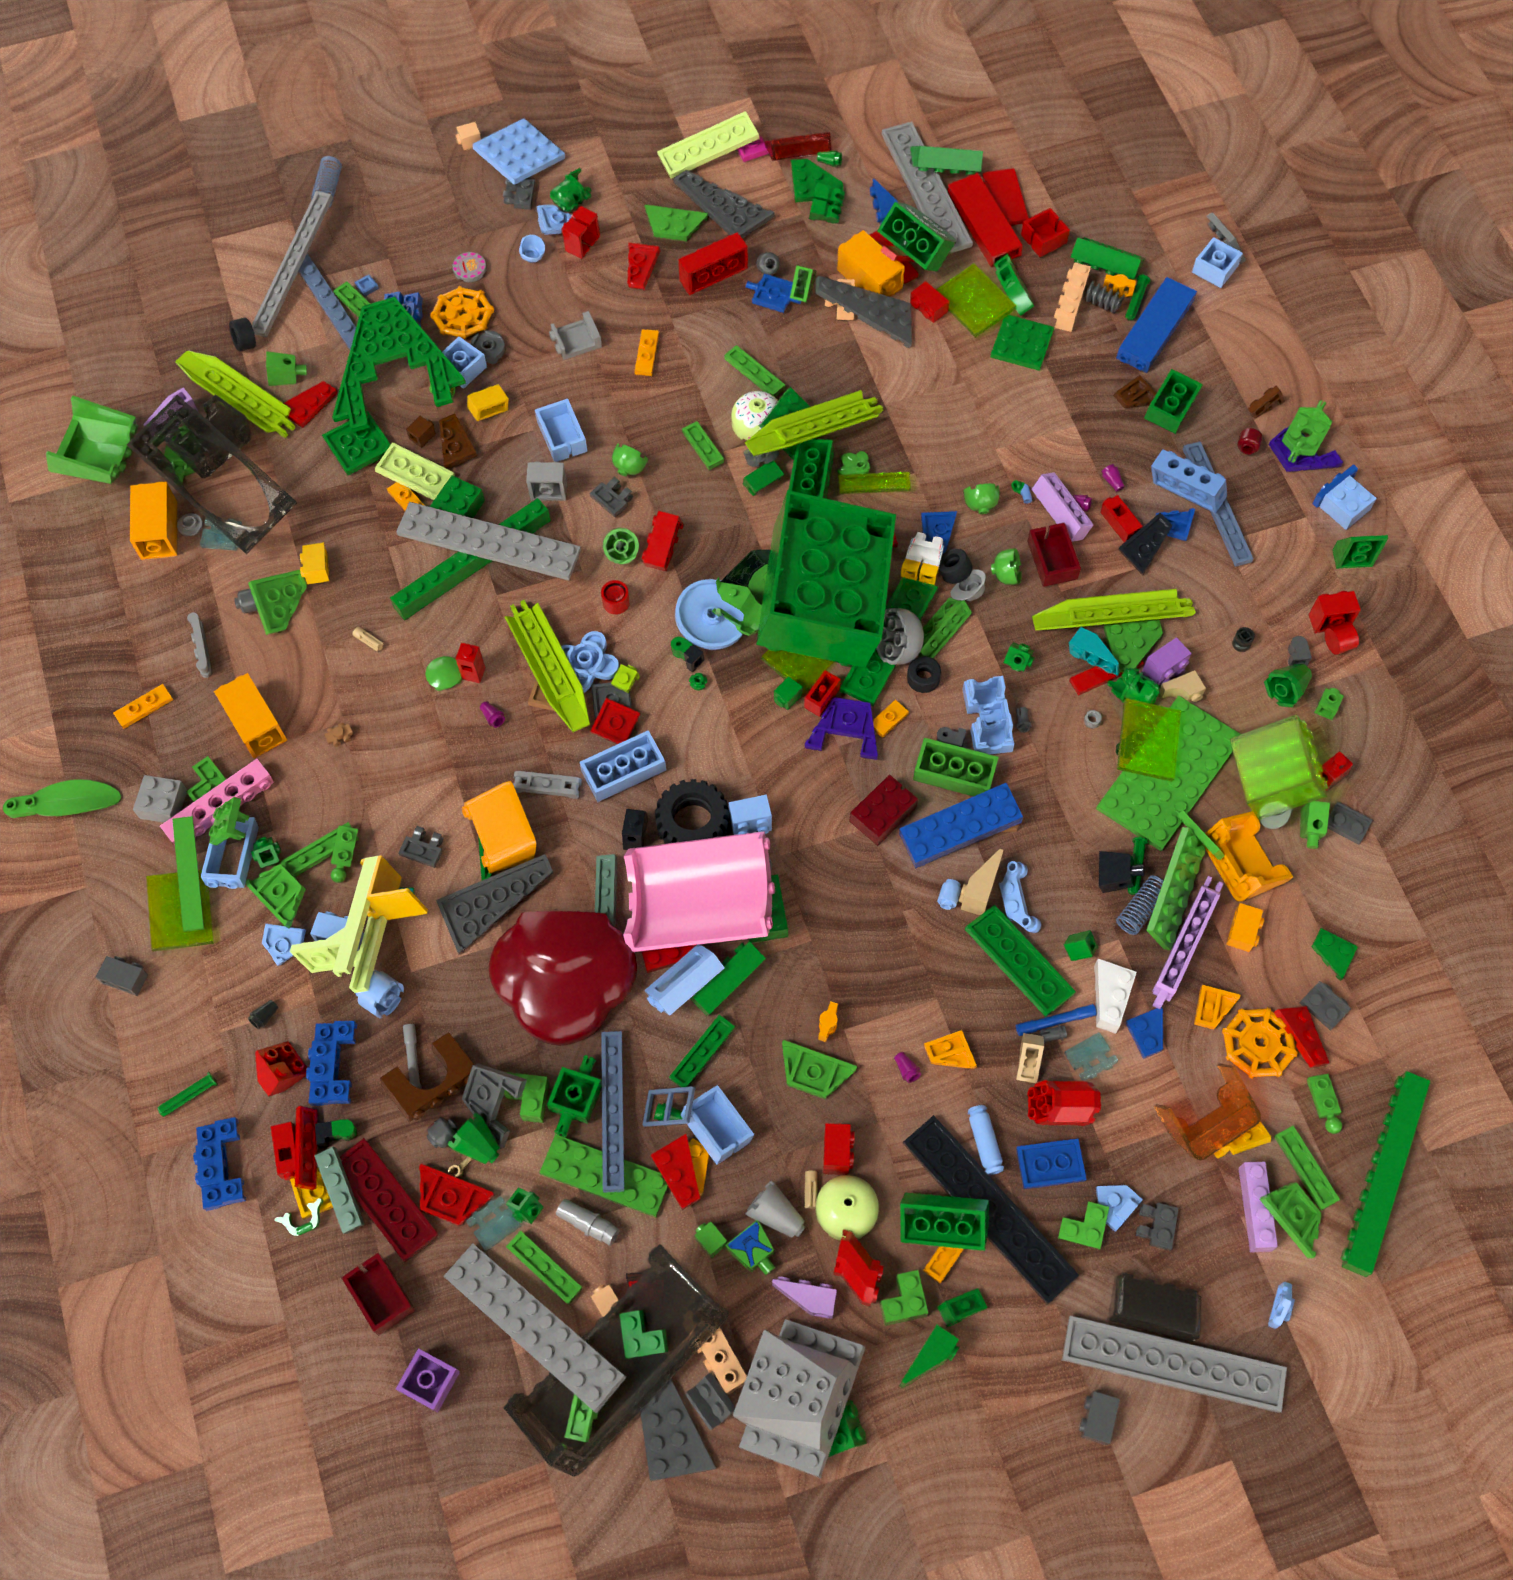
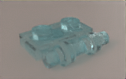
M216 517L205 519V526H211V529H203L200 541L201 548L237 551L240 533L234 530L235 528H242V522L230 518L228 520H220ZM219 527H227V530H219Z
M1100 1032L1064 1052L1074 1070L1081 1067L1084 1069V1072L1079 1074L1082 1081L1095 1078L1099 1072L1111 1069L1112 1065L1118 1062L1115 1055L1109 1058L1105 1056L1110 1051V1048ZM1098 1059L1100 1063L1092 1067L1089 1064L1091 1061Z
M501 1196L496 1200L492 1199L489 1201L486 1207L479 1212L476 1210L472 1213V1217L466 1220L469 1227L476 1223L480 1226L473 1233L485 1251L521 1227L519 1222L512 1217L513 1213L509 1208L503 1212L500 1211L499 1207L505 1204ZM494 1212L496 1217L485 1223L483 1218Z

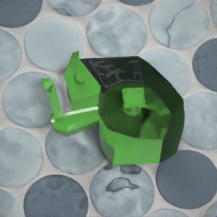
M766 549L750 551L721 581L719 577L716 580L717 592L721 599L739 609L744 614L743 621H739L720 608H714L712 612L718 617L723 616L733 623L740 633L748 636L758 633L770 555V550Z

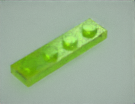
M910 472L844 474L838 476L839 494L911 490Z

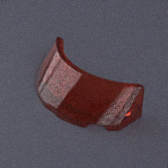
M830 132L764 141L772 161L817 155L819 151H832Z

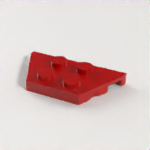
M420 1164L419 1166L421 1181L420 1210L457 1226H461L495 1195L494 1192L426 1165Z

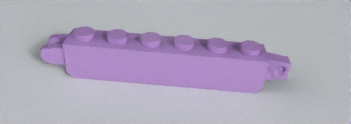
M1210 876L1207 877L1204 885L1201 886L1152 990V994L1157 996L1152 1006L1158 1009L1162 1007L1165 1000L1171 1001L1221 895L1219 892L1224 883L1219 881L1215 890L1208 888L1212 882V877Z

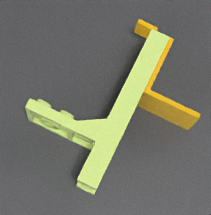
M382 855L361 859L362 870L346 926L326 940L303 942L292 945L290 953L311 973L333 970V973L341 977L343 972L351 974L352 968L355 967L349 986L354 993L369 990L370 980L375 968L387 920L423 915L428 912V909L410 889H399L402 877ZM368 916V921H367V925H366L365 932H364V935H363V939H362V943H361V946H360V950H358V946H359V942H360L361 935H362V932H363V928H364V924H365V921H366V917Z

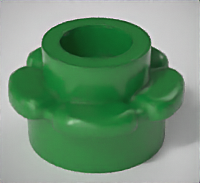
M695 673V675L689 678L690 686L696 691L703 690L707 684V677L703 676L702 673Z

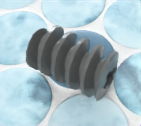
M1092 281L1087 291L1086 302L1092 301L1093 305L1098 303L1099 308L1105 305L1104 309L1106 311L1111 308V313H1115L1121 306L1125 294L1119 297V291H1117L1113 295L1112 288L1109 292H1106L1107 286L1100 289L1101 283L1095 287V281Z

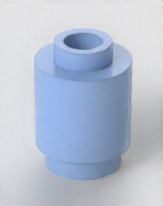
M947 879L942 884L937 902L943 909L950 910L957 905L961 893V884L956 880Z

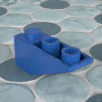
M873 179L872 186L870 187V196L874 197L873 208L877 210L876 220L881 225L894 202L898 201L876 179Z

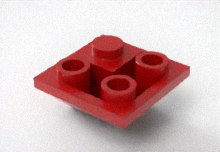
M289 1041L259 1049L255 1052L257 1081L268 1097L285 1092L306 1076L307 1066Z

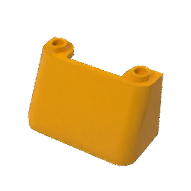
M511 781L501 783L464 802L462 807L463 816L474 823L484 849V856H481V861L484 868L487 867L489 874L534 859L536 840Z
M1254 811L1222 818L1205 833L1225 855L1221 860H1217L1205 847L1223 881L1237 901L1248 900L1293 878V875L1284 864L1272 866L1254 835L1260 830V821Z

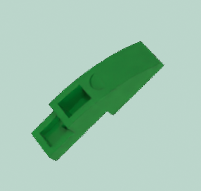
M1006 254L994 263L997 270L995 272L1011 303L1021 316L1034 307V303L1025 283L1020 279L1011 257Z

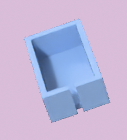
M568 399L535 409L537 423L554 462L567 459L570 454L576 456L588 452L586 439Z
M718 1085L693 1100L690 1123L687 1125L716 1165L732 1156L733 1152L736 1153L750 1144L754 1133ZM686 1105L684 1106L683 1111L681 1113V1117L683 1119L685 1116Z

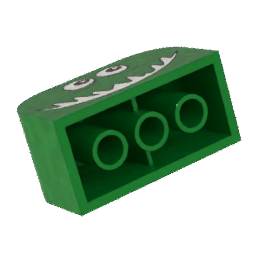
M894 202L877 230L925 270L938 271L957 242L952 235L924 213L908 204Z

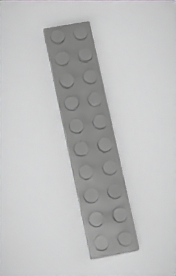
M913 122L883 129L881 135L918 210L956 239L957 242L950 253L972 247L973 242L938 172H934V168H928V171H918L919 167H913L910 147L924 146Z
M409 502L396 531L398 536L568 581L581 552V546Z
M473 1243L444 1275L453 1286L595 1413L601 1409L626 1377Z
M1069 1316L1062 1361L1269 1411L1282 1412L1287 1367Z

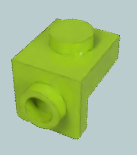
M621 664L611 685L629 693L635 680L640 678L637 669L631 665L626 667Z

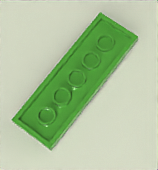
M1186 827L1181 829L1147 927V932L1164 950H1171L1176 940V934L1179 925L1182 923L1184 910L1188 905L1190 892L1193 890L1202 857L1205 855V846L1191 829Z
M557 1134L554 1136L539 1172L540 1175L655 1218L668 1189V1185L661 1173L624 1160V1192L603 1193L602 1151Z

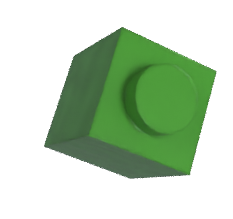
M711 1221L708 1224L703 1223L696 1229L695 1239L711 1259L726 1247L727 1240Z

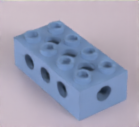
M1162 449L1151 466L1154 484L1214 513L1218 511L1227 497V484L1224 476L1218 473L1214 474L1204 466L1199 467L1189 459H1182L1172 451Z

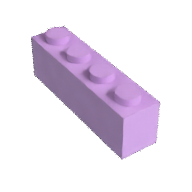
M1055 472L1042 474L1032 488V491L1055 520L1056 524L1065 522L1072 542L1083 540L1094 524Z
M1244 1162L1239 1167L1250 1252H1272L1278 1247L1274 1218L1259 1200L1262 1196L1270 1193L1265 1162Z

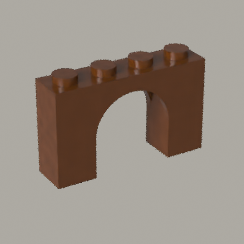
M449 1032L432 1043V1052L447 1071L446 1078L439 1086L426 1090L419 1089L408 1081L398 1066L380 1077L382 1088L409 1123L422 1118L427 1110L438 1107L443 1099L448 1096H454L458 1093L459 1088L467 1084L474 1064Z

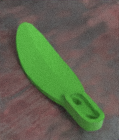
M82 779L68 780L49 785L32 795L10 798L4 803L3 811L11 818L35 814L42 816H65L113 806L120 802L121 795L119 791L105 783Z

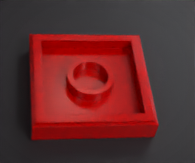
M606 698L590 732L615 744L622 743L630 738L641 713Z

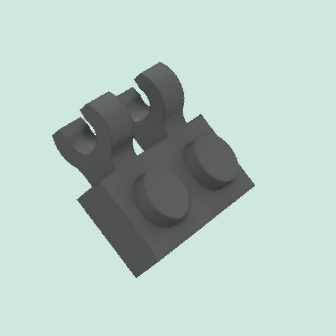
M506 178V191L503 192L504 204H514V208L531 210L535 180L525 179L514 185Z
M613 477L607 484L601 482L590 492V497L616 518L628 507L627 502L633 498V495H631L632 491L628 487L617 495L615 492L620 489L621 485L618 484L620 481Z
M416 826L412 838L405 837L398 854L435 868L443 852L439 847L444 838L442 834L434 832L429 844L422 842L426 831H424V828Z
M1157 1203L1155 1208L1143 1204L1140 1207L1139 1215L1153 1218L1152 1229L1139 1225L1135 1236L1150 1239L1149 1246L1171 1251L1178 1208Z

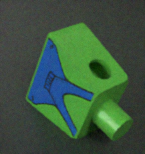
M758 1220L725 1245L726 1250L750 1272L759 1267L766 1276L776 1268L769 1260L774 1254V1249Z

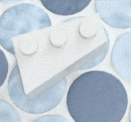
M1097 959L1094 965L1096 1027L1116 1034L1120 1027L1137 972Z

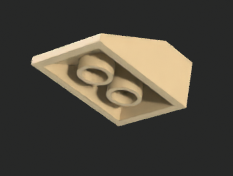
M999 849L969 878L968 885L963 884L959 902L962 903L961 910L977 915H982L985 912L1002 857V849Z

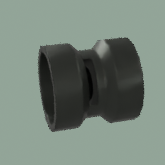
M1248 627L1238 629L1232 641L1233 648L1239 652L1249 650L1255 638L1254 632Z

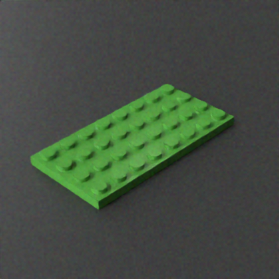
M1178 696L1097 805L1096 810L1138 837L1147 839L1150 845L1162 851L1182 823L1178 814L1182 810L1187 815L1242 740L1243 735Z

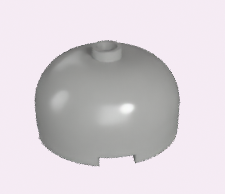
M886 609L882 639L876 648L878 655L883 662H888L891 665L907 664L913 661L922 649L924 642L923 626L919 618L907 609Z

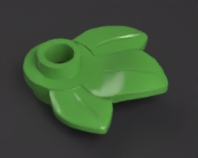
M859 451L856 455L853 453L843 454L841 460L844 465L837 470V473L846 477L855 474L859 477L866 476L870 470L868 454L864 451Z

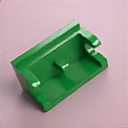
M773 460L745 476L743 486L754 496L777 479L780 480L784 473Z

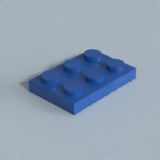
M1079 1139L1016 1147L1023 1190L1085 1182L1087 1180Z

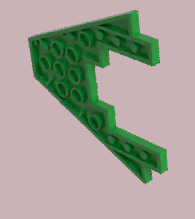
M396 297L371 303L361 308L332 416L335 423L349 419L353 432L370 428L362 384L378 380L376 365L406 356L411 370L427 365L436 407L454 403L451 388L466 384L464 377Z

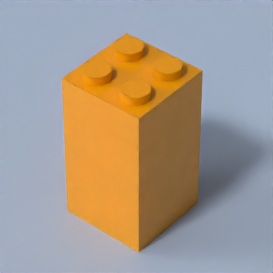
M864 230L853 235L847 242L842 243L838 247L837 271L846 279H855V287L889 297L903 289L905 266L899 261H892L881 252L882 246Z
M159 481L130 486V542L141 560L177 556V500L167 482Z
M248 673L238 676L235 680L221 685L214 691L253 759L287 741L279 724Z

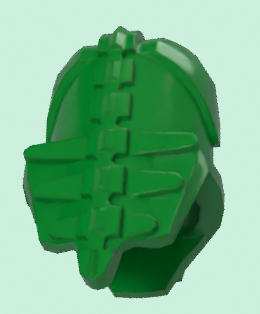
M581 168L570 172L568 175L566 174L564 181L550 192L553 202L564 211L571 212L579 206L577 203L581 204L584 200L591 198V188L583 187L578 181V174L582 171Z
M1126 668L1122 677L1118 678L1116 682H1107V685L1112 687L1111 692L1122 703L1128 699L1141 708L1147 709L1154 705L1160 693L1158 683L1144 676L1143 672L1139 673V669Z

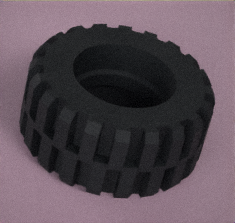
M691 779V782L681 780L679 785L674 783L669 786L670 790H665L661 794L662 799H658L655 818L658 834L661 840H664V844L726 836V832L729 830L730 819L727 800H724V795L721 791L717 792L716 786L713 784L708 786L707 781L701 780L700 783L696 779ZM687 806H700L710 813L711 818L709 822L696 830L681 828L674 821L675 815Z

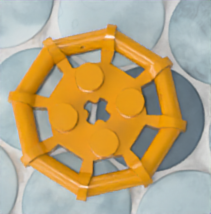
M458 286L457 289L443 295L440 294L437 297L438 300L434 310L430 313L431 319L435 321L442 335L447 334L461 337L464 340L488 328L487 324L491 314L494 313V307L485 297L484 291H476ZM463 295L472 296V297H474V298H473V299L464 298ZM480 301L484 306L483 308L478 307V303H480ZM444 305L446 307L445 312H440ZM484 315L482 321H479L480 316ZM446 319L448 323L444 324L442 320Z
M1271 1008L1239 1009L1226 1028L1222 1029L1227 1054L1225 1058L1245 1072L1248 1078L1251 1079L1253 1077L1282 1076L1285 1068L1298 1055L1294 1037L1291 1033L1287 1034L1284 1029L1286 1025L1280 1017L1277 1018L1271 1011ZM1263 1017L1262 1021L1257 1023L1252 1022L1250 1018ZM1271 1020L1281 1029L1277 1030L1270 1023H1268V1021ZM1243 1021L1246 1027L1241 1032L1235 1030ZM1285 1034L1287 1047L1282 1046L1280 1042L1281 1035ZM1232 1037L1238 1038L1239 1049L1235 1051ZM1255 1038L1258 1040L1262 1038L1265 1046H1258ZM1279 1052L1285 1054L1279 1063L1274 1059ZM1243 1054L1245 1057H1247L1250 1061H1252L1251 1066L1246 1064L1238 1056ZM1269 1063L1271 1067L1257 1069L1258 1064Z

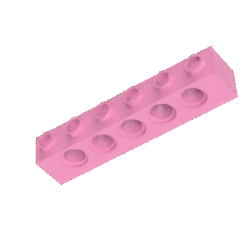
M255 759L161 824L160 827L175 846L172 819L193 816L195 837L200 836L214 825L215 819L213 814L217 804L222 803L221 805H223L233 797L241 799V806L245 802L251 801L261 791L267 790L274 781L259 760ZM206 814L203 818L199 819L201 815Z

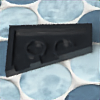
M1159 513L1118 548L1142 576L1170 532L1172 524Z

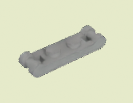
M193 612L187 616V619L194 632L191 633L193 643L196 644V649H194L195 657L197 660L199 659L196 667L204 678H208L212 675V668L204 626L198 614Z
M515 771L513 777L515 779L513 785L517 793L528 792L565 796L572 799L579 798L580 792L578 788L581 786L582 779L578 777ZM527 780V783L522 784V781ZM566 784L571 785V789L566 788Z

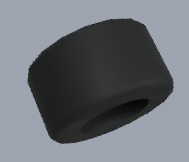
M246 317L229 322L231 338L238 351L256 347L255 333L250 321Z
M955 548L942 554L938 571L945 582L956 584L970 576L973 565L964 550Z
M927 656L915 658L909 664L907 671L909 686L920 693H929L936 689L941 678L939 663ZM927 671L931 674V677L920 678L917 672Z

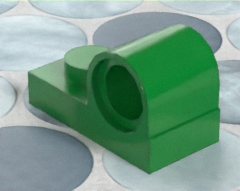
M976 1288L943 1302L937 1308L946 1327H950L967 1317L984 1311L988 1307L979 1289Z

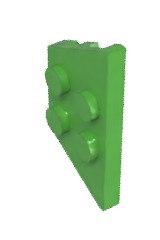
M645 205V211L648 215L654 237L687 241L699 229V225L708 219V213Z
M279 864L269 871L260 873V877L252 881L250 879L246 880L245 885L289 929L306 888L285 866Z
M785 1040L782 1042L786 1082L789 1087L827 1099L856 1072L857 1066Z
M1289 1183L1262 1196L1259 1200L1307 1258H1314L1316 1252L1312 1251L1314 1239H1318L1321 1212L1298 1183Z

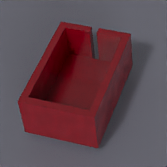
M1065 522L1050 525L1046 536L1047 539H1044L1047 530L1046 526L1031 529L1027 542L1042 586L1078 580L1081 567Z
M889 774L850 812L849 822L878 846L917 808L918 798L906 788L902 790V784Z
M376 1253L362 1263L363 1267L368 1270L366 1273L357 1266L341 1277L371 1329L379 1336L413 1313L415 1308L384 1257Z

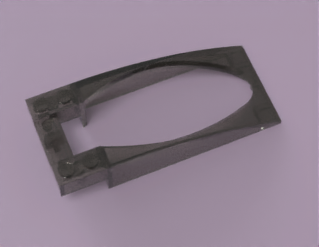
M178 395L127 444L136 455L246 555L298 503L196 409L194 410ZM182 424L196 438L223 448L240 460L260 484L269 505L268 520L262 526L247 527L214 515L189 494L179 480L172 463L157 447L165 439H168L172 435L171 433Z

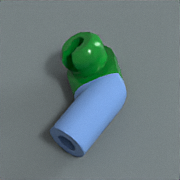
M1014 480L1011 483L1013 491L1022 495L1024 503H1031L1032 496L1029 486L1021 481Z

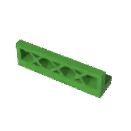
M948 598L923 627L924 642L919 657L927 656L934 658L972 614L964 600Z

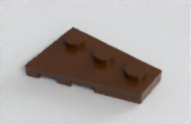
M455 413L439 420L444 468L449 469L477 456Z

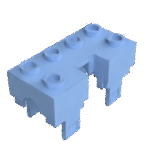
M995 676L985 682H977L974 679L964 681L962 690L967 714L979 713V717H977L975 723H972L970 730L974 751L989 755L1013 752V722L1004 694L1006 689L1004 676Z

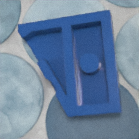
M1192 508L1186 512H1179V510L1169 513L1160 512L1172 524V528L1167 536L1186 541L1195 509Z
M1162 1007L1126 1020L1125 1024L1143 1059L1162 1052Z

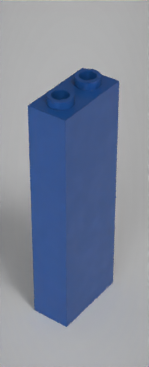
M1166 277L1119 347L1116 359L1147 373L1193 304L1197 291Z

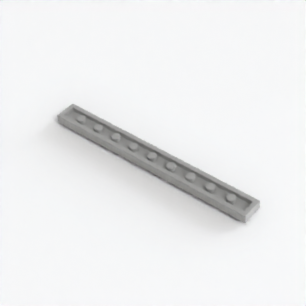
M315 192L252 323L255 335L268 336L333 200L331 194Z

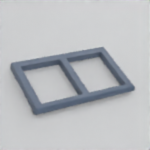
M695 1087L649 1090L643 1127L689 1124ZM689 1092L684 1119L669 1120L674 1093ZM668 1094L663 1121L649 1122L654 1095Z

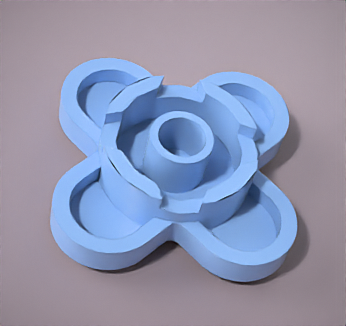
M592 631L584 635L581 643L576 646H561L582 685L583 693L590 689L595 678L603 680L613 679L620 667L616 657L605 654L607 641L605 636L598 631Z

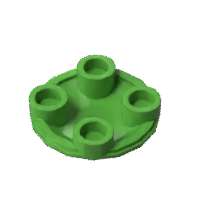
M438 657L427 666L426 679L437 691L452 688L462 681L456 659L452 657Z

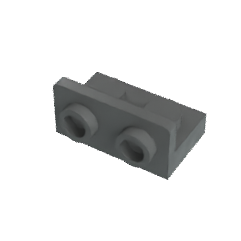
M1321 981L1299 1002L1302 1006H1307L1309 1012L1330 1031L1351 1010L1345 999L1338 997L1333 993L1330 986Z
M711 1372L685 1393L709 1430L723 1423L736 1408Z

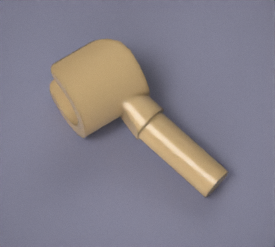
M467 1157L459 1165L450 1166L448 1172L452 1173L457 1168L458 1173L454 1177H462L463 1169L472 1159Z

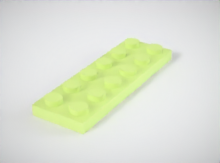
M745 111L659 150L657 153L669 177L672 179L686 170H692L759 139V134Z

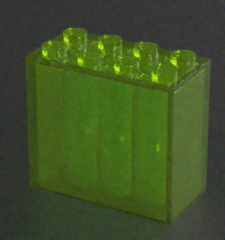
M1297 714L1230 738L1247 804L1259 820L1327 797L1325 789L1328 788L1326 779L1322 778L1321 775L1323 768L1320 761H1317L1316 758L1318 751L1311 741L1314 739L1310 728H1307L1305 720H1300Z

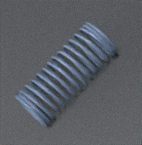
M325 156L321 159L311 200L318 189H321L319 192H330L334 199L342 169L341 162L335 157ZM325 160H331V161H334V162H336L337 164H339V166L336 165V164L333 163V162H323V161H325ZM324 163L334 164V165H336L339 169H337L336 167H334V166H332V165H324Z
M1154 875L1149 876L1143 887L1132 898L1133 900L1128 903L1122 913H1120V916L1117 917V924L1125 932L1137 935L1140 928L1143 927L1142 925H1145V922L1148 921V918L1153 913L1151 908L1154 909L1153 905L1156 904L1155 901H1157L1156 899H1158L1161 890L1152 882L1162 887L1160 883L1163 884V879ZM1119 919H1121V921H1122L1128 928H1126V927L1120 922ZM1123 920L1131 924L1134 927V929L1128 926Z

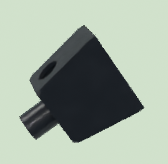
M626 809L622 829L623 850L644 846L648 823L646 811Z
M1099 851V888L1102 893L1131 888L1134 886V876H1145V865L1134 864L1130 854Z

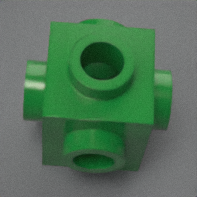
M1013 642L1008 649L1003 663L1011 666L1010 668L1015 671H1025L1027 667L1032 666L1035 658L1032 656L1034 650L1030 649V646Z
M262 837L253 843L251 854L254 861H258L260 868L279 862L281 848L279 843L274 842L272 837Z
M519 1187L506 1203L507 1207L513 1212L512 1217L520 1223L525 1221L531 1225L544 1208L539 1202L540 1198L535 1193L525 1191Z

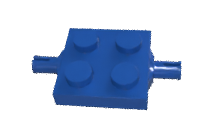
M764 274L757 284L747 281L746 288L755 290L752 298L753 304L784 313L790 302L801 304V301L790 298L793 285L791 281Z

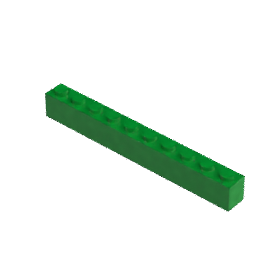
M537 498L498 525L533 534L551 520L549 510ZM458 551L391 596L392 605L405 621L493 560Z
M1408 1071L1398 1076L1395 1080V1095H1391L1388 1106H1391L1389 1113H1386L1382 1124L1385 1127L1377 1138L1379 1147L1371 1157L1373 1166L1371 1170H1368L1365 1177L1367 1182L1366 1189H1363L1360 1193L1359 1201H1361V1205L1354 1213L1353 1220L1355 1224L1353 1228H1350L1347 1235L1349 1244L1341 1254V1260H1343L1341 1267L1364 1277H1368L1373 1273L1430 1084V1080Z

